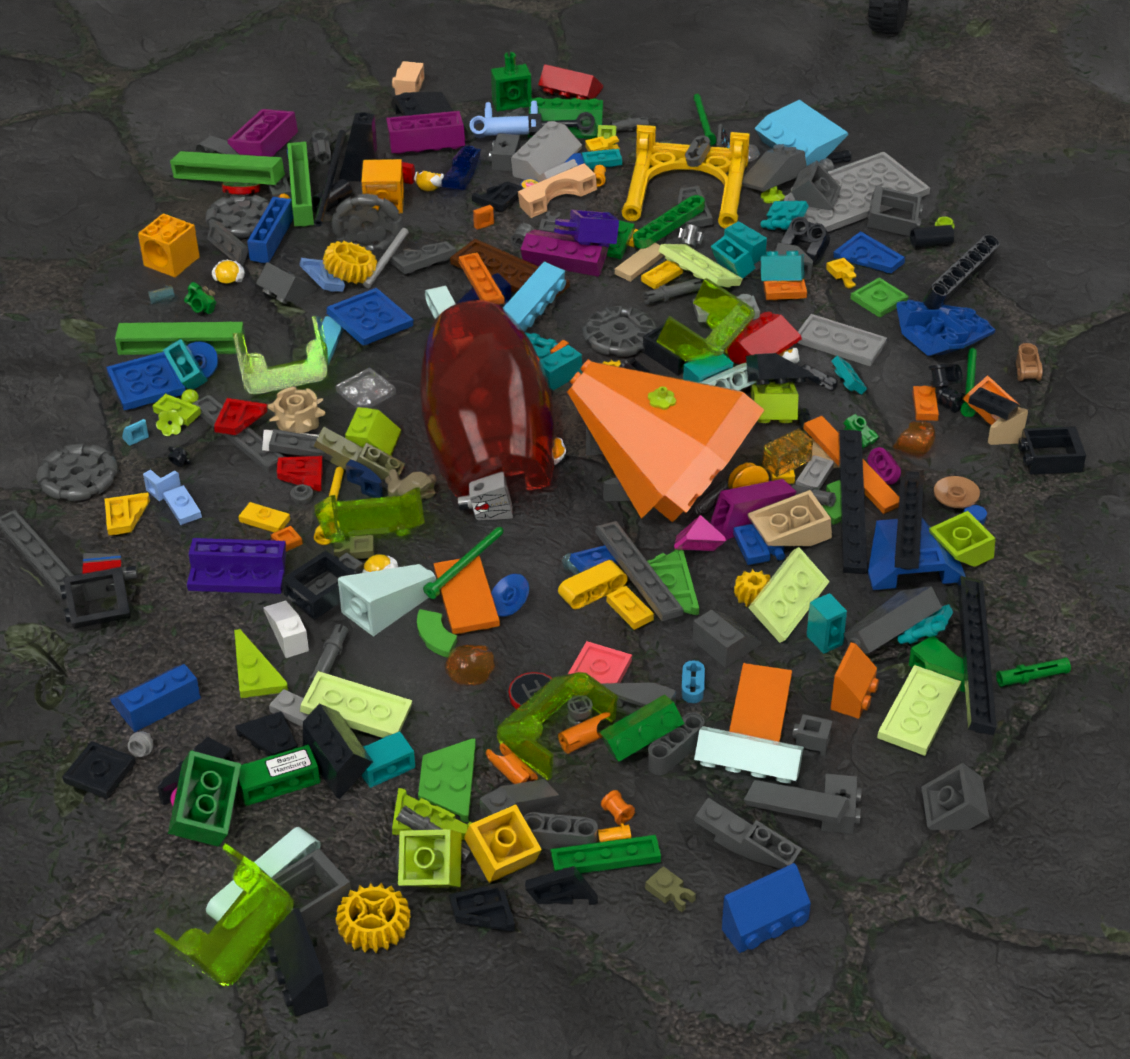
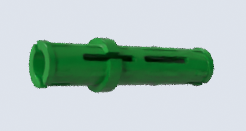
M1066 657L1029 666L1021 664L1017 665L1014 669L997 671L996 680L1000 687L1015 683L1022 685L1028 683L1029 680L1069 673L1071 671V664Z

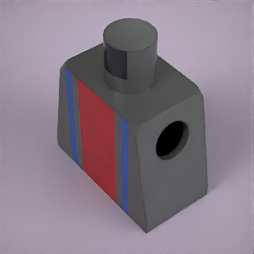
M83 553L82 574L121 567L124 581L138 579L137 566H124L120 554ZM113 578L82 583L85 601L116 595Z

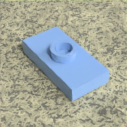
M184 485L163 493L164 500L180 525L202 518L201 511Z

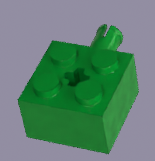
M507 52L504 54L505 67L491 69L492 102L496 111L529 107L530 98H532L531 74L527 65H516V54L510 52V57H508Z

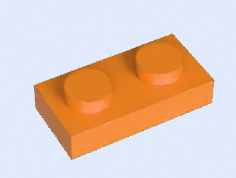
M804 279L764 281L766 300L807 298Z
M913 386L912 395L916 420L938 421L935 388H931V386Z

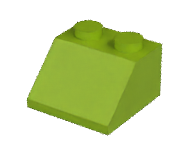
M358 407L345 434V438L362 448L365 443H368L392 456L401 435V429L381 411Z
M969 511L929 528V532L960 562L976 567L994 558L995 537Z
M451 829L400 831L398 886L461 887L462 833Z

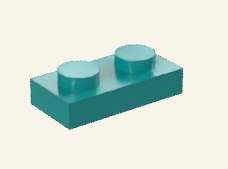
M619 149L582 152L584 164L589 169H595L597 165H603L604 167L622 165Z
M838 355L831 361L836 367L835 373L845 380L843 384L851 392L855 390L861 395L867 390V387L850 363Z

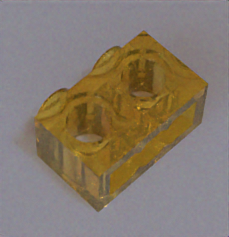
M798 428L764 445L763 466L775 477H779L811 461L813 439Z

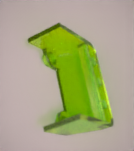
M705 278L693 303L709 313L706 322L713 329L711 334L704 339L669 316L657 342L685 361L692 362L719 356L729 348L752 322L755 311L736 296L708 278Z
M312 317L316 340L309 342L306 347L308 359L267 367L266 359L262 354L247 353L243 333H233L245 390L250 394L256 395L324 380L328 375V348L321 317Z
M420 487L413 488L401 496L336 502L335 495H330L314 505L315 516L326 539L331 540V543L345 541L344 538L387 533L405 536L410 534V530L425 524Z
M577 672L552 678L497 728L498 742L500 744L504 743L524 763L548 781L552 778L554 754L536 741L542 735V723L573 695H580L590 698L593 709L599 714L610 712L611 715L606 719L611 723L615 721L618 696L587 673Z
M225 843L222 848L237 866L233 879L236 885L243 890L209 934L200 929L193 928L187 930L176 941L158 927L154 930V933L170 950L222 986H229L238 980L270 939L269 934L292 911L294 902L289 893L256 863Z

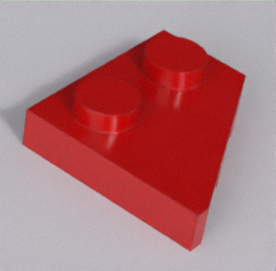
M227 398L214 424V432L237 435L267 413V404Z
M322 456L278 458L277 478L279 480L296 485H308L313 490L322 491Z

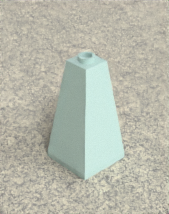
M420 564L341 576L338 578L341 612L374 637L429 597L424 593L423 587L428 582H435L436 576L431 570H427Z

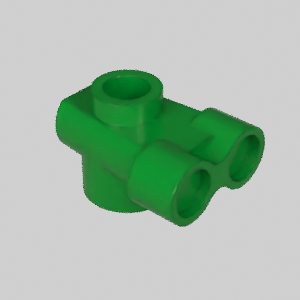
M195 282L188 286V294L184 298V302L197 313L204 311L207 314H211L216 305L213 296L206 294L202 287Z
M854 414L843 423L845 425L843 430L861 431L862 450L879 439L878 434L866 425V420L863 417Z

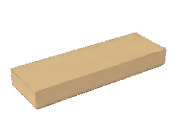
M654 243L647 248L640 249L617 266L615 274L631 282L665 256L658 251L660 245Z

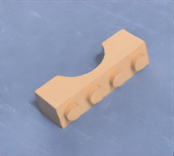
M583 163L518 191L520 207L530 218L547 212L549 201L556 196L574 194L581 197L597 190L596 174Z

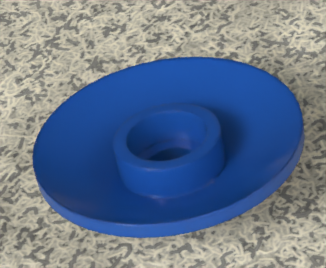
M193 342L187 345L197 362H203L200 367L206 378H209L215 372L218 365L216 350L206 342Z
M510 574L501 579L493 588L491 595L499 617H507L514 614L525 603L529 594V583L521 574Z

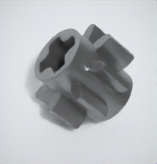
M688 224L685 229L680 228L678 238L682 241L681 244L696 248V244L702 243L703 235L698 226Z

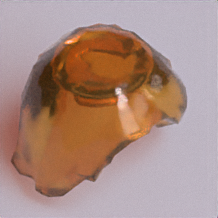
M925 421L909 423V428L897 438L898 440L893 448L914 456L927 454L936 439L934 426Z
M462 645L450 651L447 657L445 671L450 679L458 684L479 685L487 681L494 669L493 653L489 651L487 646Z

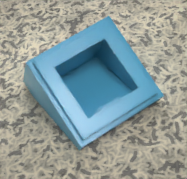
M145 419L124 428L122 437L129 446L149 437Z

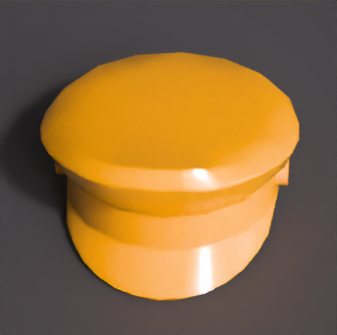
M746 462L733 470L728 480L729 489L769 482V476L764 468L756 466L754 463Z

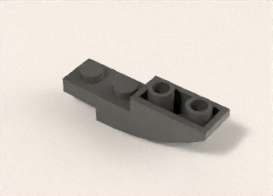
M707 798L693 820L715 834L716 836L713 841L764 865L782 869L793 864L802 848L757 820L752 825L710 798Z

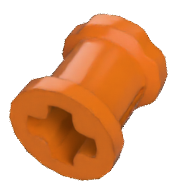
M618 790L609 792L601 801V807L606 811L608 810L614 816L615 822L618 825H621V823L625 824L635 814V808L630 804L628 805L622 799V795Z

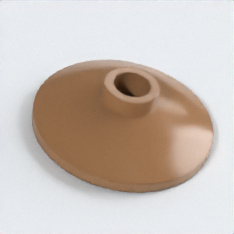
M949 476L940 479L935 484L934 495L939 502L946 506L966 508L978 501L980 490L973 481L967 478Z

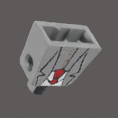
M504 472L470 482V495L458 497L460 511L473 508L477 520L513 518L512 501Z

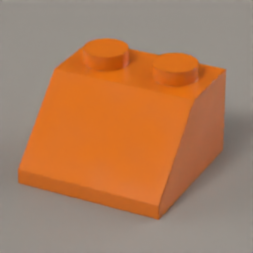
M850 643L834 676L830 710L859 719L862 711L868 710L871 702L870 694L876 693L879 679L876 678L877 667L856 643Z

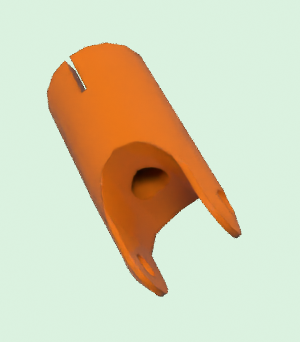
M601 713L560 732L558 740L564 752L569 754L601 739L600 733L597 732V725L601 720L609 717L611 713Z
M501 743L499 746L504 756L496 755L490 749L486 750L488 760L511 783L517 784L538 779L536 773L504 743Z

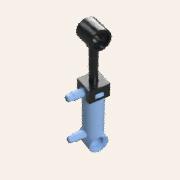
M537 101L531 102V114H528V116L492 117L491 103L486 102L485 117L475 116L472 118L470 129L473 135L478 138L497 136L498 133L513 135L529 134L534 136L548 121H542L541 113L538 114ZM589 112L579 114L577 120H554L566 127H577L583 134H590L596 126L595 118ZM588 119L591 121V124L588 127H584L581 125V122ZM478 123L484 124V128L480 131L475 130V126Z

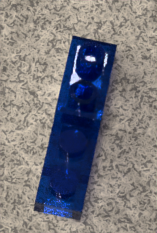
M469 145L462 147L452 159V167L443 177L441 187L465 190L475 172L481 149H476L474 146Z

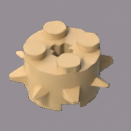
M296 387L286 388L278 392L277 399L273 403L268 404L267 408L275 412V416L269 419V421H276L278 428L282 431L306 433L317 429L319 417L326 414L324 410L318 407L323 398L317 399L315 393L308 388L306 390H297Z

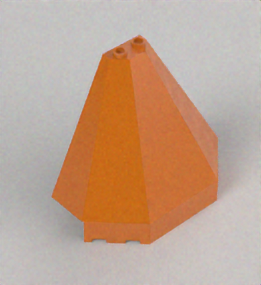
M589 359L580 368L582 374L577 372L570 380V383L573 385L567 391L641 519L653 507L671 522L683 512L687 513L695 500L712 483L714 477L728 464L764 412L762 407L740 390L591 362ZM662 386L666 387L668 391H672L674 398H676V404L666 410L652 407L650 400H648V394Z

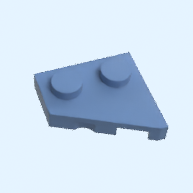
M301 258L300 267L323 290L343 292L345 287L344 281H341L340 278H334L333 274H329L328 270L324 269L323 260Z

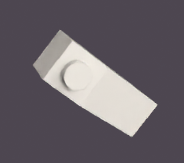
M287 601L263 607L285 658L309 651L306 629L299 615Z

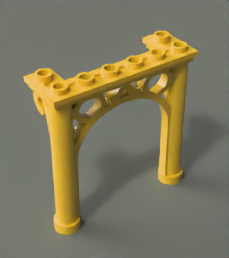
M637 125L636 162L627 200L623 205L622 216L628 221H636L640 218L647 184L652 177L669 170L691 169L709 173L723 183L724 193L718 218L719 225L725 229L738 222L737 211L744 169L748 167L750 134L731 132L730 148L711 147L701 165L690 167L687 165L685 153L690 145L656 142V126Z

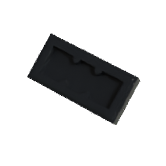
M981 387L969 397L968 401L969 404L1005 420H1008L1018 410L1019 406L1018 403Z

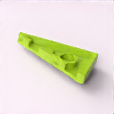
M241 629L234 630L240 697L247 698L281 693L283 689L288 691V685L284 678Z
M398 788L392 835H399L400 831L412 830L396 820L406 805L424 818L426 816L429 817L430 821L441 829L461 832L462 840H465L464 836L469 825L472 824L471 822L465 824L455 819V814L439 806L431 805L429 801L423 798L417 800L407 795L406 790Z

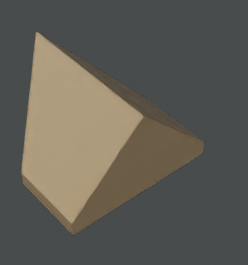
M1018 407V410L1008 420L1000 417L990 426L988 443L991 445L1018 444V439L1022 438V432L1025 429L1028 410Z

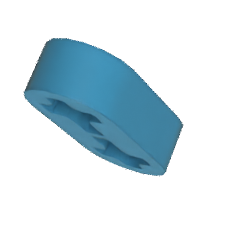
M688 661L683 665L681 695L684 701L688 703H698L704 696L705 668L699 661ZM691 672H696V677H691ZM690 687H695V692H690Z

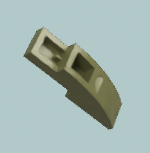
M323 427L314 444V447L333 456L330 461L331 463L346 469V464L351 459L372 470L382 480L389 476L391 469H395L400 476L405 463L368 443H365L362 448L326 427Z

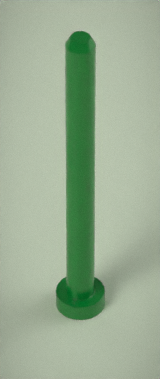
M695 94L693 98L705 134L704 136L709 138L710 146H712L717 141L716 135L711 132L700 95Z
M970 348L968 351L965 396L975 386L977 350L975 348ZM965 401L961 405V414L965 417L975 415L976 411Z
M495 528L435 582H428L423 587L424 593L429 598L435 599L440 594L439 590L503 535V528Z

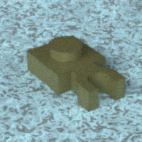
M373 535L350 537V541L334 540V556L340 558L345 553L350 554L356 559L374 556Z
M664 866L645 882L646 890L665 904L669 900L673 901L675 907L681 912L686 908V903L682 899H687L691 903L696 900V893L690 889L683 888L684 881Z

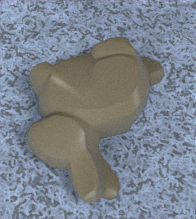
M391 469L389 476L384 479L388 485V496L392 500L400 498L408 507H412L413 504L423 498L428 499L435 495L434 485L437 478L434 474L428 475L423 472H413L400 480L397 471Z

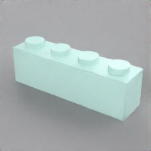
M703 726L699 731L694 760L701 761L700 764L707 767H715L718 764L726 766L725 770L740 773L742 769L751 771L750 775L766 778V775L775 776L776 781L791 783L792 780L796 781L799 776L804 747Z

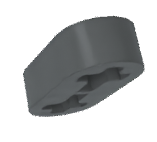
M701 135L696 137L685 153L688 166L698 167L703 163L711 149L710 140L707 136Z

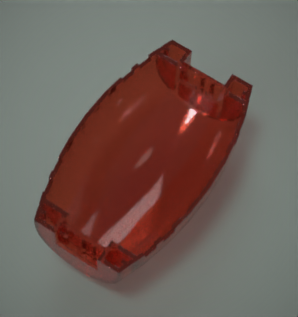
M471 300L447 308L435 319L430 329L424 348L420 377L423 422L430 450L441 475L446 479L448 487L457 499L458 497L470 495V482L500 472H504L505 477L524 473L527 491L549 487L554 469V456L556 455V418L548 379L533 344L515 319L498 304L483 300Z

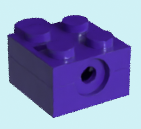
M571 210L570 220L555 219V224L559 226L554 227V232L569 234L581 245H590L592 242L598 243L599 246L609 247L610 244L617 243L619 220L609 212Z

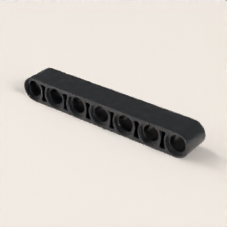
M984 235L932 284L923 299L924 305L931 310L940 309L991 260L1000 245L999 240L993 235Z

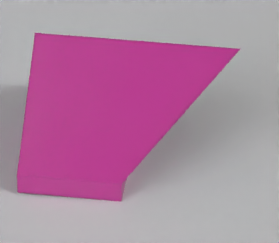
M700 515L676 536L674 547L675 550L714 551L726 539L724 535Z

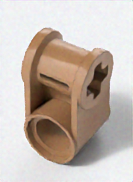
M1023 343L1019 346L1016 359L1018 381H1023V379L1041 381L1042 363L1040 362L1038 349L1031 343Z

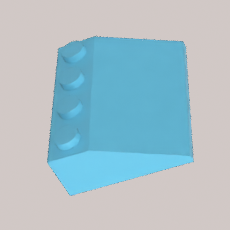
M797 100L767 115L754 128L760 139L772 149L775 145L784 144L786 147H796V149L803 150L807 166L816 160L819 162L825 159L849 135L847 131L801 100Z

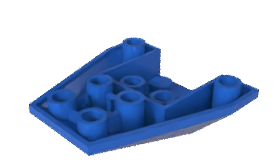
M913 300L897 302L896 305L902 335L927 356L943 355L965 348L995 332V329L989 325L987 320L979 317L975 310L968 307L943 305L940 309L931 310L923 302Z
M923 518L921 521L919 569L904 570L895 568L898 519L876 521L868 576L873 590L896 588L898 574L938 571L942 584L958 583L960 576L966 577L961 562L956 560L929 532L931 527Z

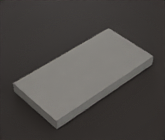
M810 314L798 330L802 337V340L797 342L798 344L838 355L839 357L870 367L887 344V338L813 314Z

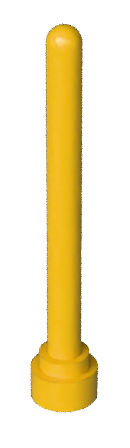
M337 467L335 470L322 524L315 529L314 540L320 545H328L332 541L333 530L330 526L344 474L342 467Z

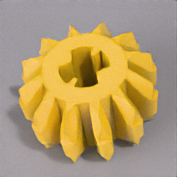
M752 569L750 573L743 571L741 576H737L734 593L738 603H745L746 607L750 606L771 579L770 575H764L762 570L755 572Z

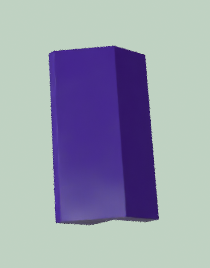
M193 538L189 550L191 569L187 581L188 591L281 594L283 588L282 578L285 577L286 541Z

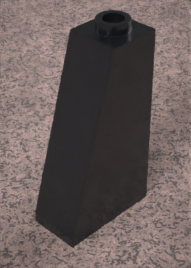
M367 112L355 113L339 180L345 179L346 181L362 182L363 160H378L374 114Z

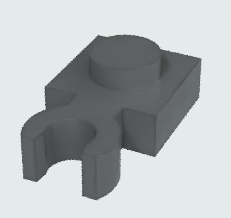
M547 211L546 219L541 220L538 230L555 233L554 227L559 226L555 224V219H561V213L558 212L556 216H551L550 211Z

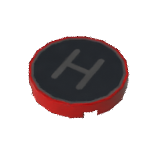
M225 182L222 184V191L224 193L228 191L231 194H249L251 190H255V193L260 191V184Z
M524 673L516 677L510 684V703L520 712L521 710L527 711V714L531 715L545 713L551 710L558 700L557 683L550 676L543 673Z

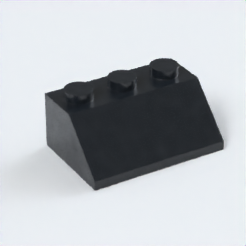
M319 703L303 721V746L309 745L317 763L318 771L336 798L340 799L373 761L338 711Z
M296 908L269 934L271 946L267 947L271 964L276 962L278 968L274 969L278 985L284 984L286 989L282 991L285 1005L287 1008L292 1006L295 1017L328 1006L323 971L300 909Z

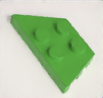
M675 550L668 555L662 553L656 556L655 559L648 560L647 562L682 606L683 612L699 615V605L684 551Z
M469 739L423 755L418 800L423 798L429 801L431 805L439 806L459 815L461 821L469 822L476 739Z

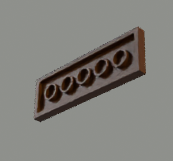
M477 239L472 240L450 257L451 264L462 269L458 257L477 252L495 283L514 293H517L539 268L532 263ZM565 278L566 285L562 291L557 293L555 298L570 287V280Z

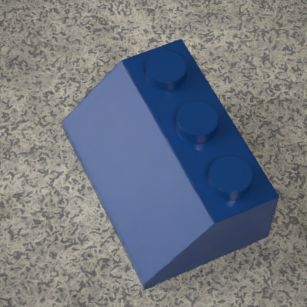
M182 664L110 700L131 729L136 732L201 698L197 678L185 664Z
M795 863L724 896L722 931L739 953L747 949H754L760 943L770 938H777L784 931L793 927H799L809 920L811 902Z

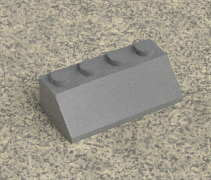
M548 121L511 157L513 177L524 180H537V177L542 173L565 163L572 154L578 153L582 149V144L565 125L555 121Z

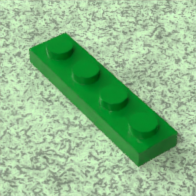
M656 835L551 849L554 872L575 866L580 873L661 862Z

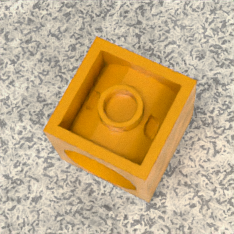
M402 159L363 160L362 193L378 195V198L389 200L397 207L399 213H403L404 201ZM375 205V206L372 207V208H375V209L378 210L379 206Z
M163 213L138 233L143 264L148 268L176 277L200 257L194 224Z

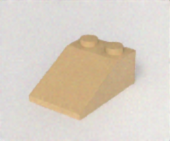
M811 490L748 513V518L768 546H812L832 538L831 518Z

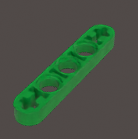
M699 195L691 196L633 234L634 246L640 249L647 248L700 214L705 209V199Z

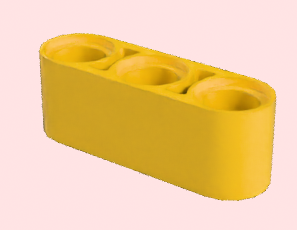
M607 560L563 581L558 587V594L572 609H579L622 588L627 583L628 576L614 561Z

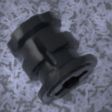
M944 386L939 390L936 399L937 403L943 404L946 408H950L953 413H957L960 411L961 405L965 403L963 399L965 394L958 393L956 390Z

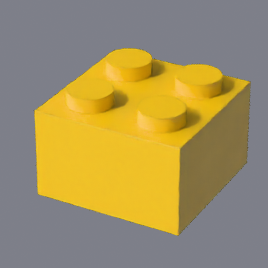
M516 804L470 824L464 836L489 883L535 863L542 850Z

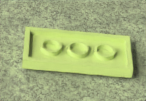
M686 244L660 245L658 251L665 255V259L677 262L680 268L690 270L696 278L708 281L707 284L711 287L719 288V286L731 288V286H740L742 282L741 277Z
M798 547L790 553L748 608L781 643L788 638L809 610L810 602L818 598L830 581Z
M914 665L881 725L877 738L925 756L960 689L961 681Z
M318 671L300 705V712L310 714L320 703L338 711L350 728L384 738L401 731L411 709L412 700Z

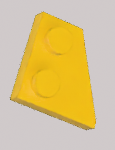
M149 492L105 499L108 536L133 531L150 502Z

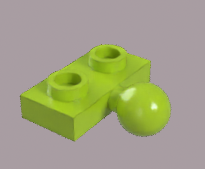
M187 389L182 393L181 399L165 394L153 405V412L160 414L162 411L176 410L178 416L183 418V424L189 426L201 414L200 407L193 405V402L199 400L198 393L195 390Z

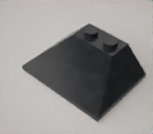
M404 92L400 95H395L391 101L395 114L402 113L403 116L453 111L442 92Z

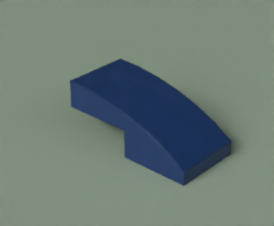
M350 459L346 464L347 481L361 486L362 494L382 500L381 479L366 466Z

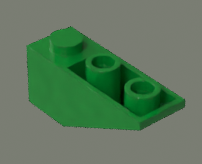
M933 636L911 648L908 664L910 667L913 668L916 665L961 681L959 691L965 692L963 659L947 648L943 642H940Z

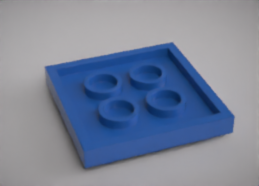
M377 288L327 307L326 314L363 346L413 326V319Z
M164 352L106 367L123 410L156 403L165 394L177 397L186 390Z

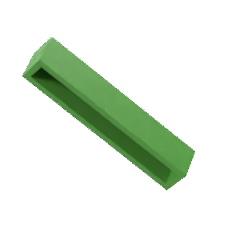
M306 142L287 143L294 226L306 227L314 225Z
M180 151L170 161L173 177L177 179L276 185L285 175L282 157Z
M243 322L119 323L115 341L118 355H152L164 352L163 349L179 339H182L186 345L193 342H206L216 350L217 354H243L245 332Z

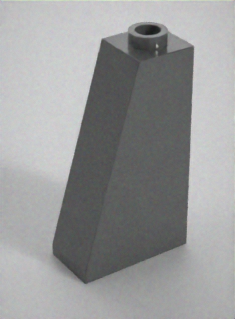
M932 586L902 590L843 634L848 646L851 642L856 643L864 653H870L935 613L942 606Z

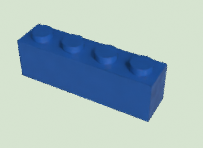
M279 197L271 199L247 241L250 261L270 262L294 219L292 199Z

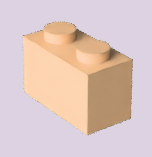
M402 62L400 68L397 69L396 77H393L392 80L395 95H400L404 92H419L425 79L424 63Z

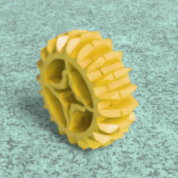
M336 241V243H331L330 246H327L323 257L324 269L328 270L329 274H333L334 278H340L341 281L345 280L348 283L353 282L357 284L358 282L364 283L367 277L373 275V271L376 270L377 260L372 251L366 250V247H361L359 244L356 245L352 242L347 243L343 241L341 243Z
M370 882L368 888H363L359 885L357 892L350 890L349 897H342L341 905H338L336 925L338 926V933L344 938L346 945L352 943L354 950L362 947L365 953L369 948H373L375 953H377L380 947L388 950L390 943L397 945L398 938L405 937L406 930L410 926V909L408 908L406 898H403L400 891L394 892L392 885L384 889L382 882L378 887H374ZM359 913V915L357 916L358 919H356V920L353 922L352 920H353L354 917ZM394 914L390 922H387V920H389V916Z

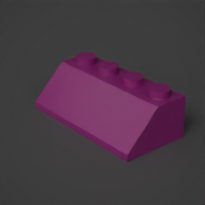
M261 109L227 140L228 144L239 155L272 157L298 132L295 112Z
M459 111L386 118L391 153L422 152L427 149L437 151L442 148L450 147L457 149L460 146H465L464 124Z
M534 229L526 233L521 247V254L523 260L536 266H541L543 262H546L565 271L599 277L609 247L599 246L598 243L592 242L590 245H581L570 235Z

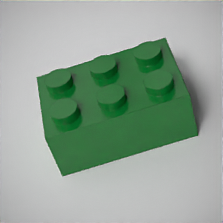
M190 750L181 766L168 834L219 847L228 835L241 764Z

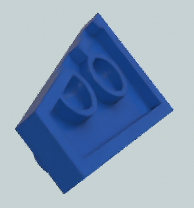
M861 231L833 252V257L836 259L845 258L848 262L887 273H893L905 263L904 256Z

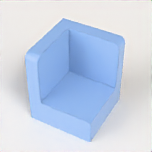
M151 470L143 474L146 491L158 501L164 499V492L181 486L179 473L176 471L162 478Z

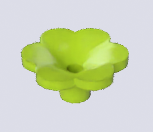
M775 186L761 193V198L764 199L765 203L773 204L774 201H784L785 195L782 194L781 190H777Z
M659 387L654 392L648 394V400H650L652 407L666 410L676 404L674 393L668 391L666 387Z
M176 410L162 411L159 414L156 427L162 430V434L165 436L177 435L181 432V425L184 423V420L181 416H178Z

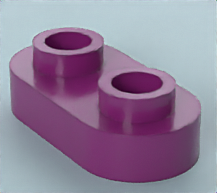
M877 447L870 452L867 460L868 465L887 485L896 483L900 478L901 469L891 454L882 447Z

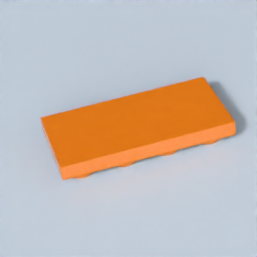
M478 556L440 589L452 634L500 626L480 556ZM460 559L433 563L436 578L438 579Z
M743 663L729 732L780 742L792 670Z

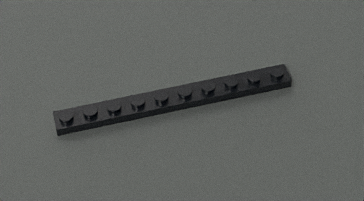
M960 576L957 585L968 730L980 734L994 735L997 727L984 584L981 580Z

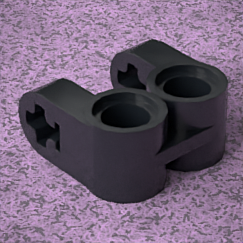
M796 217L791 221L781 243L795 246L799 242L811 244L806 254L813 260V264L817 265L831 239L824 225L811 223L804 217ZM805 227L802 232H798L799 229ZM818 234H822L820 238H815Z

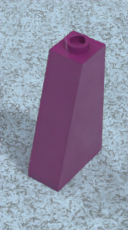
M783 479L721 491L710 524L728 540L734 537L733 527L753 524L748 518V513L793 497L797 491Z

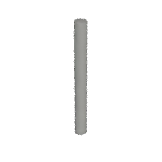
M406 228L400 230L376 264V270L373 271V275L367 277L363 283L366 288L371 287L409 232Z

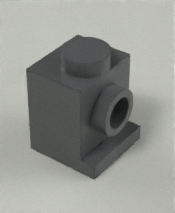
M803 714L800 724L795 723L792 738L796 739L797 746L819 751L820 755L825 756L831 738L833 721Z

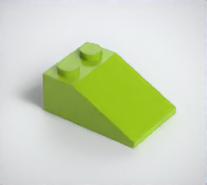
M769 382L770 384L757 385V383L750 385L751 399L764 409L757 422L769 423L771 420H779L780 423H792V420H798V392L793 382L786 384Z

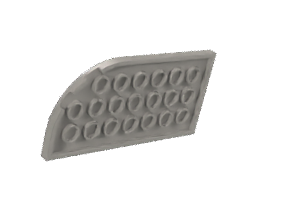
M881 152L828 171L841 187L833 209L825 210L809 207L804 218L811 223L824 225L827 232L867 218L875 186L921 197L930 194V187L888 154ZM791 192L784 198V201H798ZM880 205L879 213L893 207ZM805 227L799 229L798 232H802Z

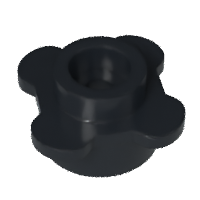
M169 446L170 454L168 459L170 462L178 467L191 463L187 458L188 453L180 447L175 449Z

